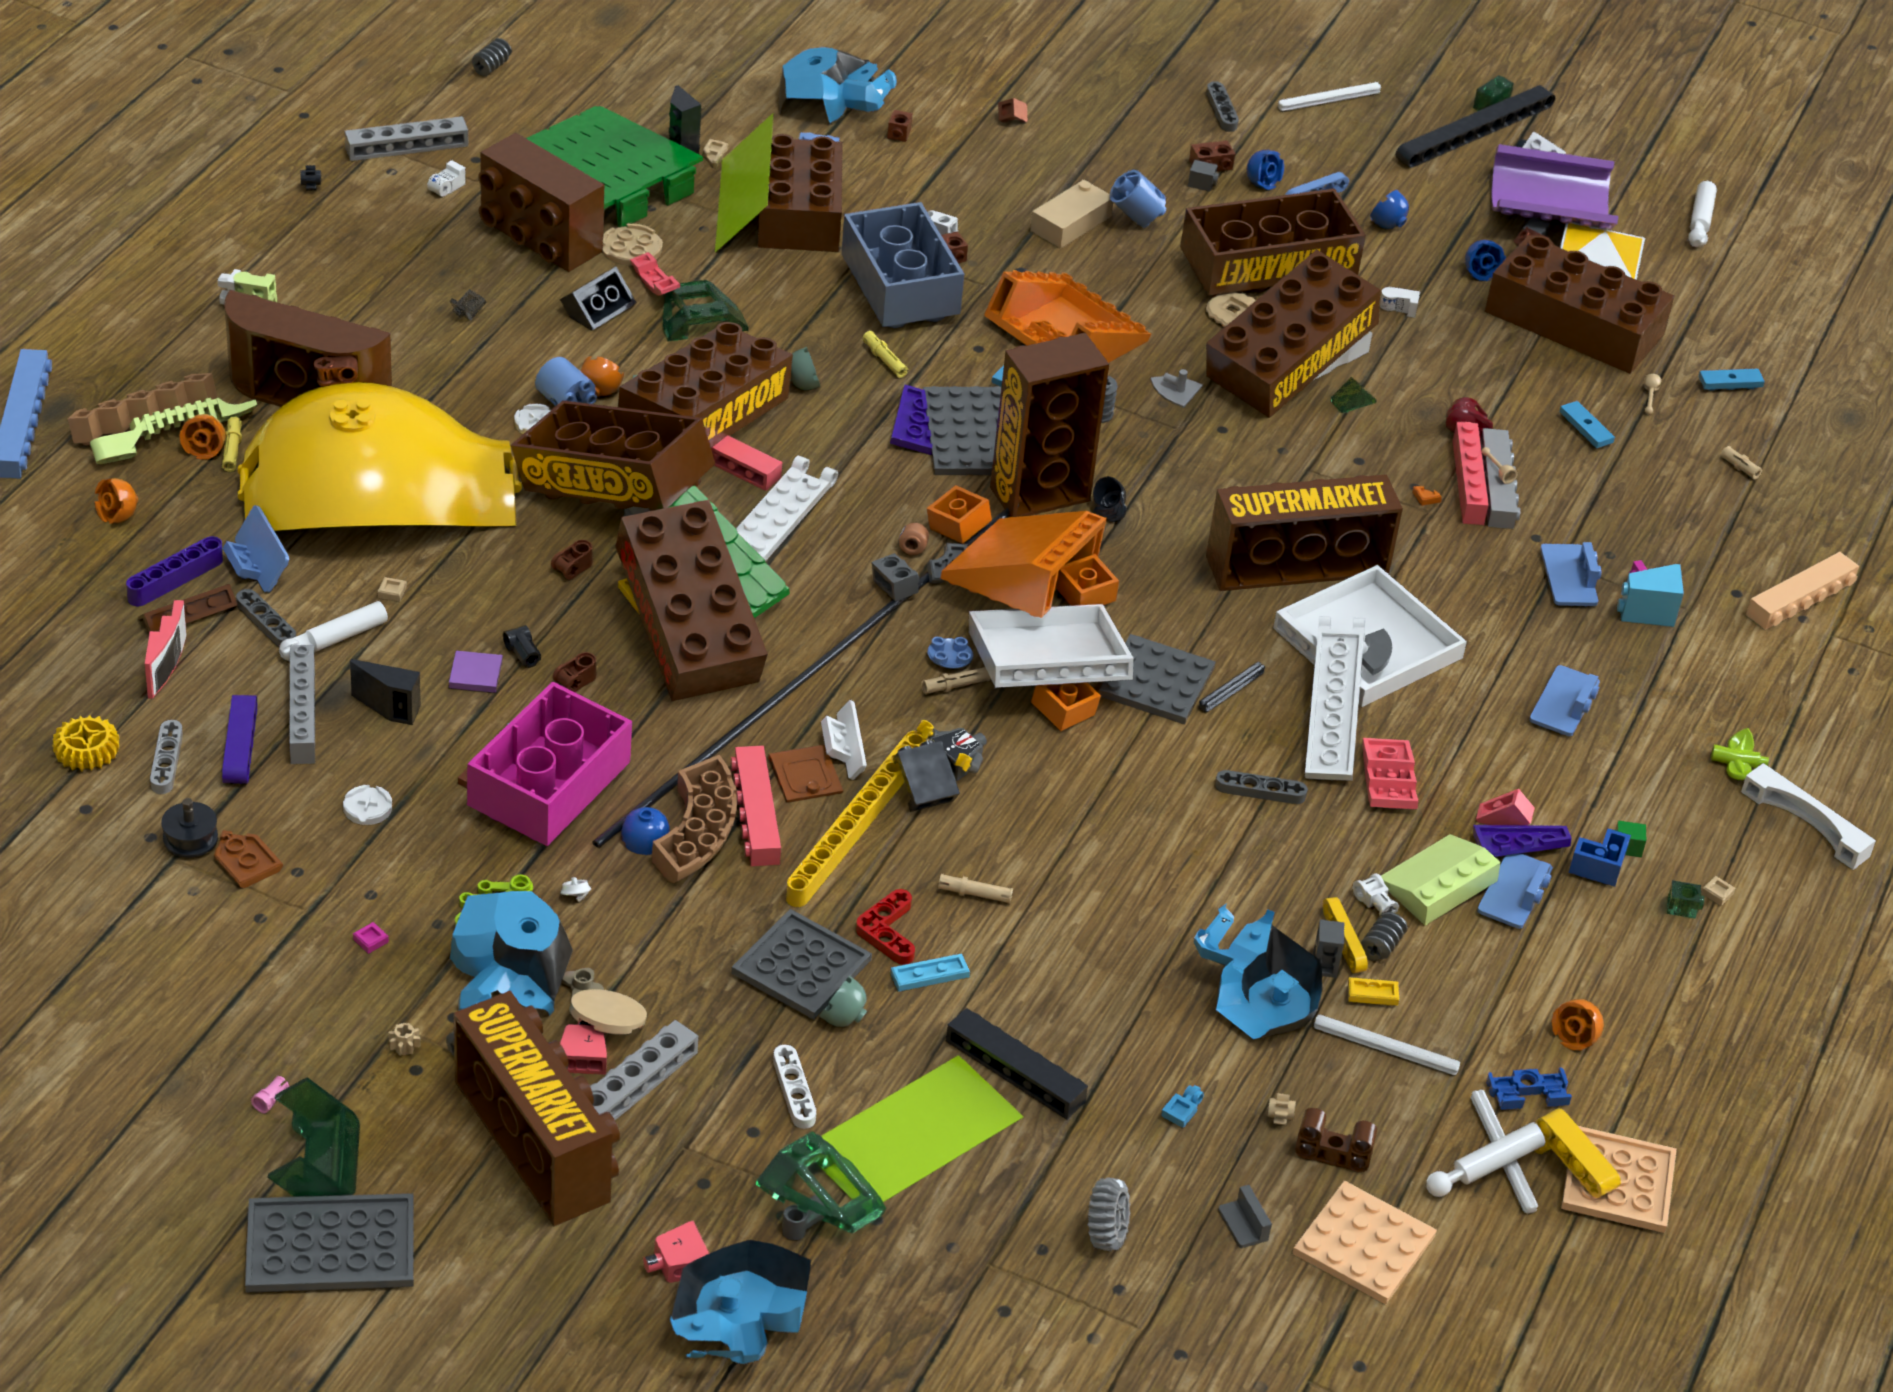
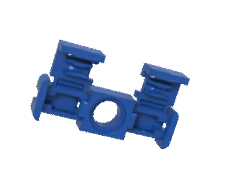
M1560 1067L1558 1073L1539 1074L1538 1069L1513 1070L1512 1076L1493 1077L1492 1073L1489 1072L1486 1081L1487 1087H1490V1095L1492 1097L1496 1095L1501 1110L1523 1108L1525 1098L1519 1096L1540 1095L1542 1091L1548 1098L1546 1099L1547 1107L1570 1105L1572 1098L1571 1094L1566 1092L1568 1080L1564 1069ZM1528 1079L1533 1082V1085H1525L1521 1080Z

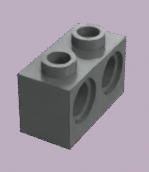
M895 553L871 562L873 581L894 601L919 592L918 583L920 580L918 573L912 570L905 560H902Z
M1319 921L1313 955L1320 959L1322 976L1337 978L1344 947V922Z

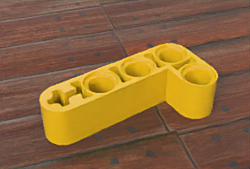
M1555 1109L1536 1120L1535 1124L1538 1125L1545 1138V1145L1534 1150L1536 1153L1543 1154L1552 1149L1595 1198H1600L1620 1186L1621 1180L1618 1172L1563 1109Z

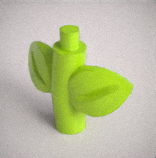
M1749 728L1742 729L1730 737L1728 748L1714 744L1711 752V760L1728 764L1726 768L1727 774L1737 780H1745L1746 775L1752 772V768H1757L1763 763L1768 766L1769 757L1760 756V752H1753L1754 740Z

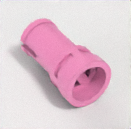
M277 1076L265 1089L260 1090L251 1098L253 1107L260 1113H267L276 1103V1099L288 1090V1082L281 1086L280 1084L285 1079Z

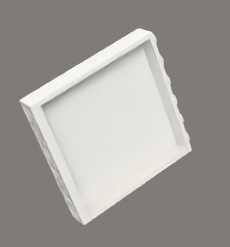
M1378 565L1277 611L1273 627L1314 665L1319 616L1331 617V630L1353 631V618H1365V635L1384 628L1392 641V654L1388 665L1375 675H1372L1362 665L1359 705L1361 707L1462 659L1466 646V641ZM1365 641L1363 644V654L1368 650Z
M1103 604L1051 607L1042 618L1031 616L1020 609L969 611V634L995 688L1133 680V656Z

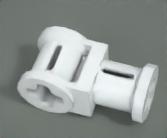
M1372 874L1369 879L1364 881L1357 880L1353 883V892L1356 898L1364 902L1368 908L1375 906L1379 911V915L1385 911L1393 913L1398 911L1399 904L1387 896L1389 889L1379 874Z

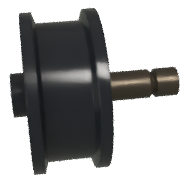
M185 798L182 803L170 807L162 817L163 844L170 853L185 858L198 857L211 851L217 844L216 814L213 809L203 803L193 802L192 799Z

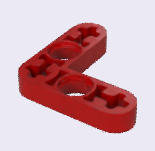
M904 889L894 890L861 914L856 922V933L861 938L900 965L912 963L915 956V946L889 927V925L911 909V893ZM887 911L890 913V915L881 916L878 914V912ZM886 936L891 938L892 940L889 942H883L879 938Z

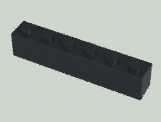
M965 1008L947 1025V1043L1066 1120L1086 1103L1088 1085L1081 1079L1069 1074L1062 1067L1055 1065L1040 1053L1033 1051L1020 1040L1005 1033L1001 1028L994 1026L979 1014Z

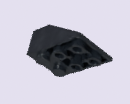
M351 659V696L389 721L413 725L421 707L420 672Z

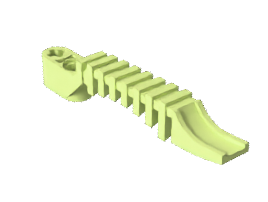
M206 398L202 403L199 400L195 401L193 405L187 403L182 408L175 406L171 411L170 408L164 409L162 413L156 411L152 416L144 414L140 420L139 417L133 418L129 424L131 431L93 439L90 441L96 464L129 459L137 455L135 443L140 436H144L145 440H149L152 433L160 434L162 427H164V430H169L172 423H174L175 428L180 427L183 420L186 423L188 419L198 414H208L214 416L221 423L226 422L232 417L238 418L252 412L257 403L256 400L234 405L228 404L220 398L213 400Z

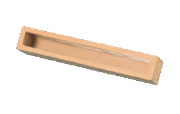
M1838 552L1751 598L1746 615L1765 630L1772 626H1777L1781 621L1793 617L1802 610L1808 609L1818 601L1821 602L1833 593H1838L1846 586L1853 585L1857 580L1859 565L1843 553Z

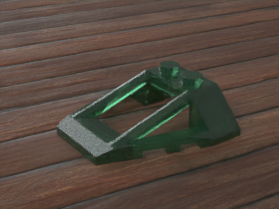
M708 280L680 283V288L665 294L662 329L668 342L688 339L689 325L711 322H733L740 325L742 331H749L747 322L736 304ZM708 296L714 300L712 303L689 306L683 301ZM672 301H673V302L676 304V306L680 309V310H679L676 314H674L673 316H672Z
M814 1131L809 1132L779 1150L755 1183V1185L774 1199L783 1203L789 1200L798 1204V1210L805 1213L808 1210L824 1216L823 1221L852 1234L885 1214L886 1211L881 1197L854 1164ZM815 1162L823 1169H826L835 1163L861 1195L840 1207L806 1167ZM797 1174L824 1205L792 1189Z

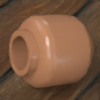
M919 523L907 524L902 529L899 537L901 550L909 555L922 553L929 540L927 529Z

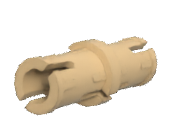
M1727 446L1722 451V458L1733 464L1736 470H1742L1754 480L1761 475L1762 468L1749 461V457L1739 454L1730 446Z

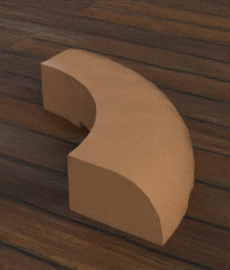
M720 755L678 771L677 792L682 797L687 810L680 826L675 827L668 834L653 841L652 863L671 883H676L688 877L709 862L722 848L732 829L737 809L736 785L733 783L732 774L727 764Z

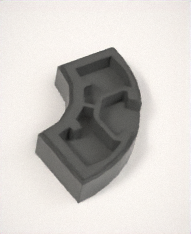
M946 543L943 556L936 560H929L927 569L930 583L946 582V580L940 578L942 570L967 548V545Z
M1384 628L1365 635L1364 641L1368 646V650L1362 656V665L1372 675L1379 673L1388 665L1392 654V641Z

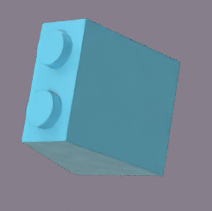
M1680 564L1629 573L1627 582L1622 584L1623 597L1618 599L1617 612L1621 613V621L1674 627L1684 594Z

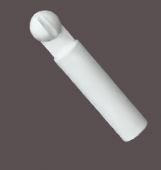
M1703 181L1697 187L1690 224L1691 232L1688 236L1690 244L1696 248L1704 246L1708 240L1706 233L1710 229L1717 190L1715 184L1710 181Z
M376 601L309 629L304 634L285 639L280 644L279 653L283 659L290 661V645H314V652L387 622L386 609L381 602Z
M1531 1122L1456 1160L1453 1171L1449 1173L1441 1171L1432 1173L1426 1182L1427 1190L1434 1196L1441 1197L1447 1195L1453 1183L1460 1180L1468 1185L1544 1146V1135L1538 1125Z

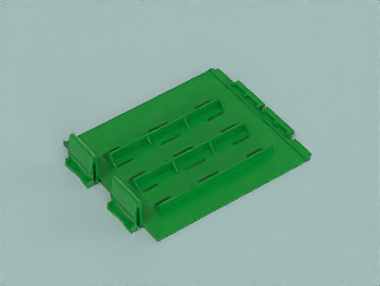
M594 106L581 112L579 116L570 117L549 127V130H542L526 138L603 183L604 209L616 204L619 228L626 227L627 224H632L647 217L649 190L646 188L662 180L665 204L667 206L693 194L694 174H696V167L693 165L703 161V156L602 106Z

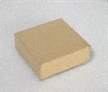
M384 577L378 590V598L400 602L407 587L406 581Z
M1715 876L1703 887L1701 894L1722 906L1734 894L1736 888Z

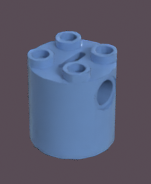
M1130 170L1116 179L1110 191L1111 201L1142 228H1146L1150 222L1166 212V197L1137 170Z
M556 357L549 360L541 367L536 376V389L554 406H557L563 400L594 404L597 399L595 384L566 358Z

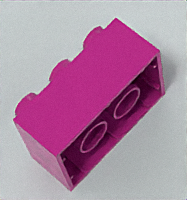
M552 681L467 764V805L530 837L532 840L548 846L630 763L632 721Z

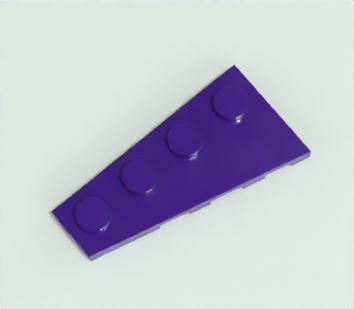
M904 385L890 443L931 455L933 444L930 443L931 430L928 428L929 416L926 414L927 401L925 390Z
M1474 825L1472 832L1476 844L1484 847L1494 857L1570 847L1572 841L1567 826Z

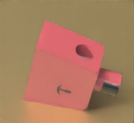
M584 1020L578 1022V1025L569 1024L565 1027L560 1044L568 1059L567 1070L569 1073L606 1075L607 1052L604 1032L594 1030L595 1026Z
M690 1221L658 1236L655 1239L654 1254L643 1257V1262L647 1273L661 1269L666 1280L672 1283L680 1281L682 1270L685 1266L709 1254L694 1222Z

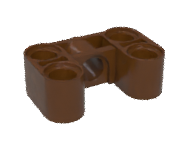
M1308 1108L1304 1111L1295 1146V1152L1299 1157L1359 1173L1368 1170L1377 1136L1376 1125L1369 1121H1359L1354 1126L1353 1134H1348L1347 1136L1328 1131V1129L1324 1128L1326 1114L1322 1110Z

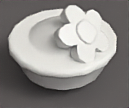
M573 877L572 881L562 884L561 894L578 896L576 899L580 902L587 896L591 887L588 885L587 880H577L576 877Z

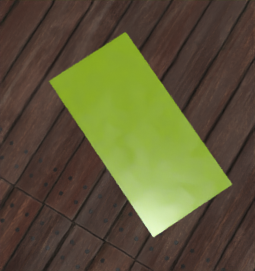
M773 113L722 159L715 252L768 205Z
M958 1055L806 1144L801 1149L866 1213L1024 1116Z

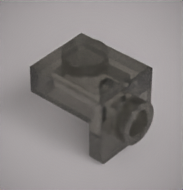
M471 289L459 301L453 298L449 301L453 306L452 311L458 317L462 318L464 316L470 321L487 303L482 296Z

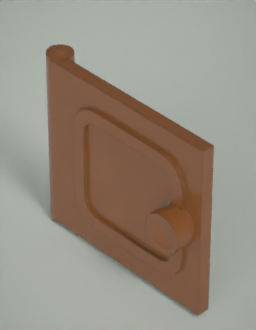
M825 744L768 754V759L772 762L787 803L843 793V788L832 760L827 755Z

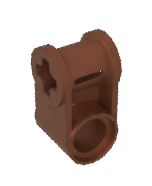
M354 356L321 357L314 362V367L318 371L317 382L320 386L352 383L358 377L357 359Z
M587 540L575 541L572 545L554 555L551 560V567L564 573V577L568 580L574 579L578 574L592 566V544Z
M589 652L578 654L555 669L552 676L553 680L556 683H561L565 688L577 692L580 688L596 679V657Z

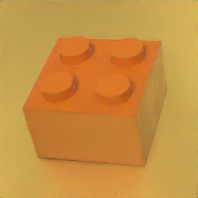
M957 485L927 508L930 529L962 544L992 521L989 500Z
M1094 554L1067 563L1060 568L1055 588L1071 606L1106 605L1116 601L1119 580Z
M1087 682L1036 685L1031 703L1062 731L1094 716L1101 695Z

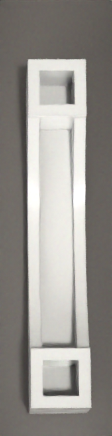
M1764 763L1746 775L1741 791L1743 794L1759 805L1766 803L1780 807L1810 823L1831 843L1836 851L1834 857L1854 870L1871 856L1876 840Z

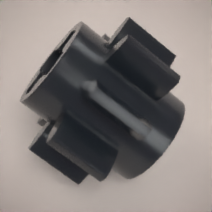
M306 165V170H300L301 185H306V190H316V185H321V170H316L315 165Z

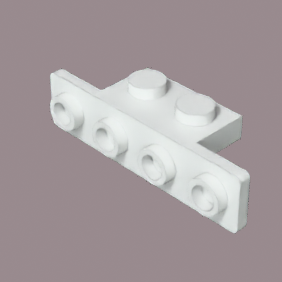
M849 700L837 713V720L826 716L821 721L827 755L845 762L848 778L854 780L865 770L867 764L855 703Z

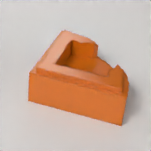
M1423 486L1413 487L1412 493L1421 506L1441 502L1442 496L1437 491L1426 490Z

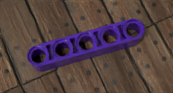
M214 536L206 537L128 578L126 581L128 603L136 607L143 606L222 564L223 549L221 539Z
M232 695L223 760V783L248 784L257 718V695Z

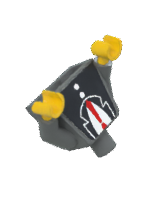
M926 720L921 721L916 730L922 732L921 735L924 739L933 740V743L942 741L956 781L969 772L975 774L979 771L983 762V746L987 743L986 737L979 732L972 736L964 728L938 731L934 729L930 722Z

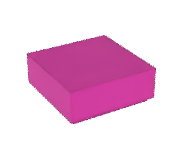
M372 922L353 933V940L369 954L387 944L389 936Z

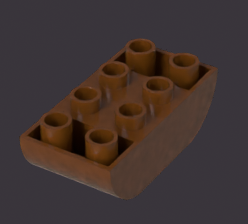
M229 290L225 298V320L229 376L233 386L243 395L254 400L282 407L305 392L323 387L317 382L318 371L314 367V362L321 357L354 356L357 359L358 377L354 382L375 383L392 387L390 333L381 331L378 328L344 321L337 317H329L307 311L297 306L270 301L256 295H248Z

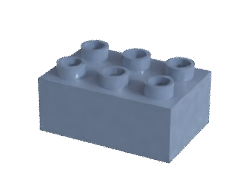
M921 202L844 214L841 254L882 327L900 328L906 323L921 320L935 322L944 319L945 316L961 313L964 272Z

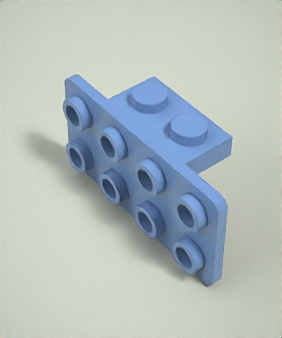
M254 505L235 537L236 543L226 541L223 550L239 577L258 580L263 591L270 593L277 584L283 570L287 567L289 556L260 506Z
M1583 542L1582 545L1542 544L1540 550L1554 603L1562 606H1596L1599 600L1595 587L1597 579L1601 578V567L1597 564V552L1593 550L1592 543Z
M1558 665L1530 716V722L1560 734L1572 736L1584 713L1589 712L1592 704L1591 699L1595 700L1598 694L1600 683L1598 676L1593 674L1587 675Z
M1521 853L1505 855L1500 865L1498 881L1488 887L1478 906V913L1512 927L1523 928L1535 903H1540L1544 893L1543 888L1547 889L1552 877L1550 874L1553 867L1549 863Z

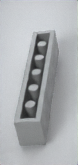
M1483 428L1480 439L1481 451L1484 447H1487L1502 466H1512L1514 462V453H1511L1513 441L1509 439L1508 430ZM1482 454L1489 505L1487 510L1488 527L1514 529L1515 521L1520 519V508L1517 507L1519 494H1515L1517 480L1505 484L1499 478V468L1488 456Z

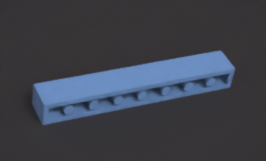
M21 349L0 426V478L21 479L23 470L27 469V455L31 453L30 441H34V427L38 426L37 413H41V400L45 398L44 386H48V372L52 371V360L48 359L47 350Z

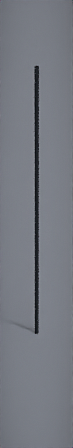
M1009 509L1003 510L963 544L969 547L997 520L1009 518ZM928 572L919 578L918 590L930 581ZM911 596L898 601H890L683 769L712 758ZM678 773L631 811L637 808L651 807L678 785ZM631 811L593 840V845L600 848L622 830L624 819Z

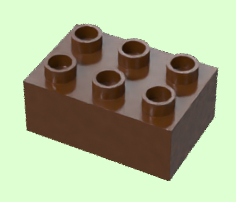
M516 132L480 152L481 172L478 175V179L481 185V206L479 207V215L485 225L495 227L510 236L516 244L528 247L538 253L546 262L554 263L567 272L572 271L602 253L604 233L603 183Z
M777 134L772 137L768 205L759 213L758 248L839 252L842 216L843 142L834 141L826 136H818L812 140L794 139L787 134Z

